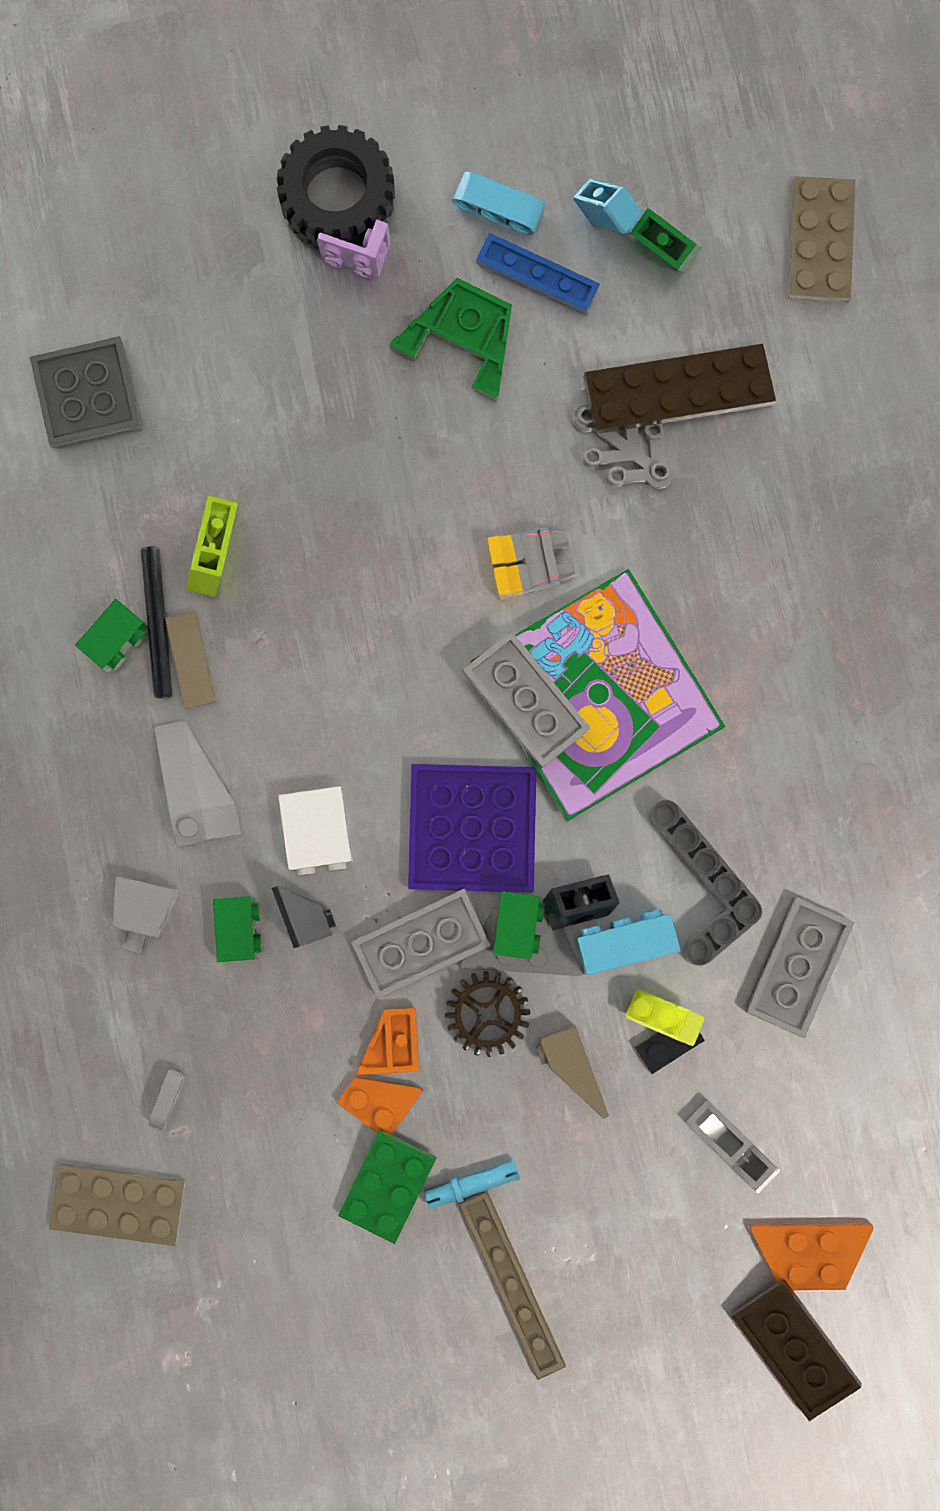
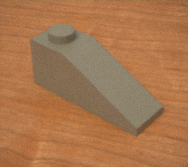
M572 1025L540 1037L541 1045L537 1046L536 1049L542 1065L548 1063L550 1069L603 1119L609 1117L576 1026Z

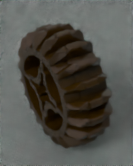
M484 971V981L478 982L476 973L471 974V979L474 984L469 986L462 979L460 984L465 990L461 993L458 989H452V994L459 998L457 1002L447 1000L446 1005L455 1007V1012H446L445 1018H455L456 1023L449 1024L447 1028L449 1031L459 1029L460 1032L453 1037L455 1042L459 1041L462 1037L467 1039L462 1047L465 1051L473 1043L476 1045L474 1055L478 1056L481 1047H486V1055L491 1057L492 1047L497 1046L500 1055L505 1053L502 1046L505 1042L513 1049L516 1046L514 1041L510 1039L513 1035L523 1039V1033L518 1031L517 1028L518 1026L529 1027V1023L520 1020L521 1015H530V1010L520 1009L521 1004L528 1002L527 997L517 999L515 996L521 992V986L515 987L512 991L508 988L513 982L512 978L508 977L503 985L499 983L501 973L496 972L494 981H490L489 972ZM492 987L498 989L495 995L487 1002H479L469 996V994L479 988ZM505 995L510 998L514 1008L512 1024L499 1014V1006ZM497 999L494 1005L496 1011L493 1013H497L496 1018L502 1023L487 1019L478 1028L481 1023L479 1017L482 1014H479V1009L473 1006V1004L487 1009ZM463 1003L470 1007L477 1015V1020L470 1032L466 1030L461 1019ZM489 1025H495L506 1031L505 1034L496 1039L483 1040L478 1038L480 1033Z

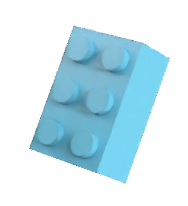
M661 909L640 914L641 920L632 923L631 917L610 922V929L601 931L600 925L579 930L581 936L574 938L583 974L588 976L681 951L671 914H662Z

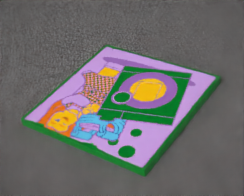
M629 569L515 634L591 728L542 769L520 744L566 822L726 727ZM477 656L476 658L472 659V660L470 661V663H472V662H473L475 659H477L479 656Z

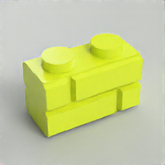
M639 989L635 992L626 1013V1019L691 1046L695 1044L704 1022V1016Z

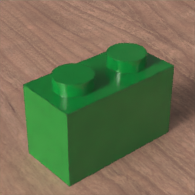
M647 208L630 232V235L683 273H685L702 249L700 245L649 208Z
M115 598L78 640L75 646L101 669L109 673L111 669L115 671L126 660L124 654L132 645L137 647L147 635L145 630L148 627Z
M501 891L493 955L532 960V953L538 954L541 935H535L536 922L543 921L545 904L539 903L540 896Z
M252 896L213 899L217 963L258 959V953L263 952L262 935L256 934L255 921L261 920L259 902L254 903V897Z

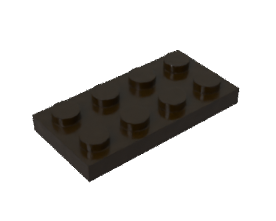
M782 1279L732 1313L734 1321L808 1421L816 1418L861 1388V1381L785 1279Z

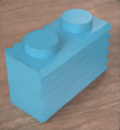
M589 179L573 196V200L592 225L605 229L608 228V230L624 234L633 229L637 220L643 214V210L639 209V205H636V201L633 200V196H630V192H627L626 187L604 181Z

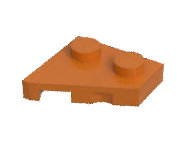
M416 1008L384 1009L358 1068V1075L419 1072Z
M355 1077L337 1101V1104L376 1133L381 1129L392 1135L422 1094L423 1089L415 1086Z

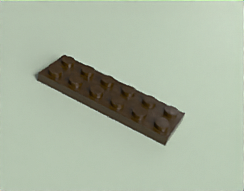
M763 344L588 371L583 375L595 434L772 406L776 402Z

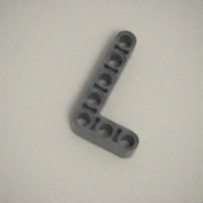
M662 800L651 808L650 820L724 909L688 939L682 949L683 956L688 963L697 966L706 965L758 922L762 915V906L681 808L673 801ZM666 806L671 809L673 818L670 823H663L658 819L657 811L659 807ZM681 830L689 831L692 834L693 842L690 847H682L678 843L677 836ZM702 854L709 855L713 860V866L708 872L702 871L698 866L697 861ZM723 878L729 879L733 884V891L728 896L722 895L718 890V883ZM744 902L749 903L753 907V916L748 920L742 919L738 912L739 906ZM720 922L727 924L730 930L729 936L725 940H719L714 933L715 926ZM697 942L702 943L706 948V954L701 960L693 959L690 954L692 945Z

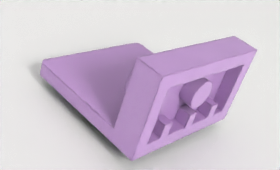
M376 220L373 229H367L363 241L364 247L323 233H319L317 237L320 254L325 263L337 268H341L344 265L352 268L353 272L366 278H369L371 275L379 278L391 245L388 223Z

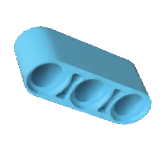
M468 171L464 172L452 200L455 206L464 211L525 235L534 234L545 208V204L532 195Z

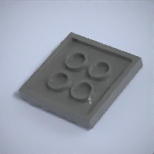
M120 336L30 357L48 442L51 448L142 428L123 342Z

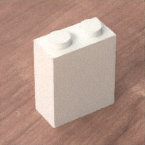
M338 786L278 795L288 869L290 871L296 870L297 876L315 874V868L327 866L328 871L347 869L346 863L353 862L343 788Z

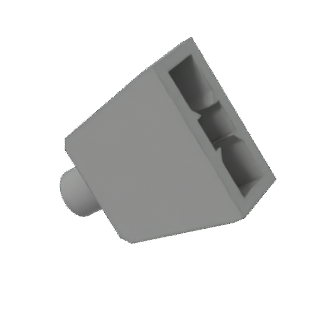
M116 877L112 926L126 930L122 949L141 953L145 935L160 937L177 899L179 890L125 877Z

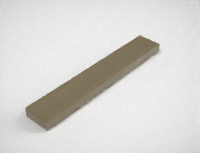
M486 1190L464 1199V1202L458 1203L537 1380L565 1368L564 1359L488 1191Z

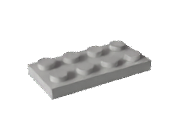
M512 631L462 670V673L541 769L591 729Z
M466 888L351 942L377 999L492 946Z
M795 897L745 1012L805 1038L854 922Z

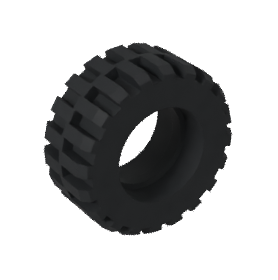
M329 125L321 126V132L316 134L310 130L303 134L304 140L302 142L296 139L290 145L291 154L284 153L280 161L282 168L277 171V193L284 219H287L288 225L294 234L299 233L301 240L308 245L312 241L315 242L317 249H319L317 241L319 233L361 246L360 241L364 240L367 229H373L376 220L387 223V217L392 215L394 209V175L392 167L389 165V158L385 151L379 150V143L375 139L369 138L366 140L365 132L359 129H355L351 133L348 132V126L338 125V130H330ZM335 167L346 168L356 172L364 180L365 192L362 198L352 207L341 211H328L319 208L310 201L308 186L320 172Z

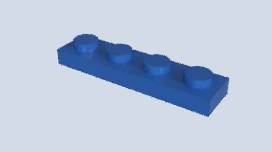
M490 232L476 259L477 264L584 314H587L600 286L598 282Z

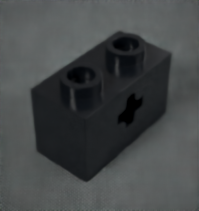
M609 874L552 888L542 901L545 904L544 909L552 930L609 916L620 903Z

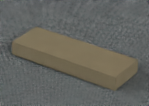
M194 611L165 618L184 708L190 709L216 703L197 613Z

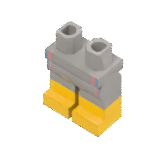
M545 527L539 530H530L499 537V535L487 537L500 600L560 586V581L575 576L572 558L556 561L554 551L569 548L566 530L549 532V528Z

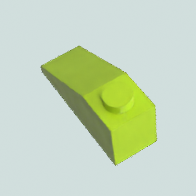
M208 495L185 590L216 597L237 510V502Z

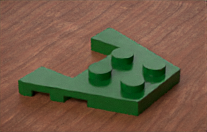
M456 278L429 304V307L418 318H415L399 336H396L391 341L390 349L415 360L428 333H431L485 360L472 384V389L497 401L512 304Z

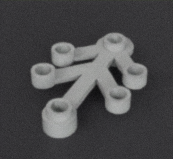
M584 405L579 407L573 417L574 427L583 433L595 432L593 420L586 421L581 416L583 413L591 415L590 406ZM662 424L646 426L644 429V436L649 440L651 458L641 452L638 428L625 429L626 439L615 431L597 434L617 450L601 452L597 448H589L583 456L584 465L590 469L597 468L599 465L634 462L642 468L625 471L624 468L619 466L611 468L607 481L613 487H621L626 483L647 482L655 489H663L668 487L675 477L673 465L663 458L661 436L664 428ZM655 427L659 434L652 435L648 429ZM594 454L597 456L598 461L590 462L587 456ZM655 469H662L665 472V476H657ZM612 474H621L622 480L615 481L612 478Z

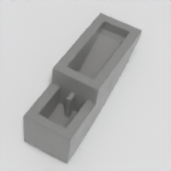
M706 1100L686 1121L758 1194L780 1172L709 1100Z

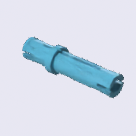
M512 1160L506 1164L458 1180L454 1177L450 1179V1183L424 1190L429 1209L433 1210V1208L454 1201L461 1203L464 1202L463 1198L520 1180L515 1161Z

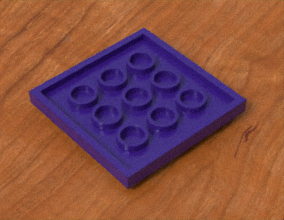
M412 764L408 889L460 891L466 888L467 891L534 893L535 769L533 767Z

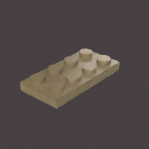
M794 177L788 299L849 302L851 299L855 180Z
M60 1164L58 1166L49 1229L176 1246L186 1181Z

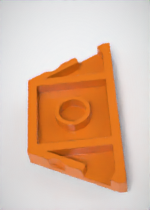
M871 1223L749 1225V1229L777 1283L785 1279L793 1291L846 1290L873 1232V1225Z

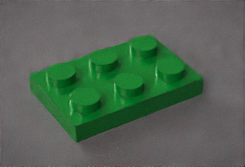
M380 1129L338 1216L395 1244L437 1157Z

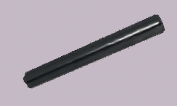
M148 546L141 549L153 694L157 699H166L172 696L160 553L158 547Z

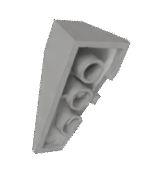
M183 720L154 727L176 847L186 848L242 835L236 804L186 721Z

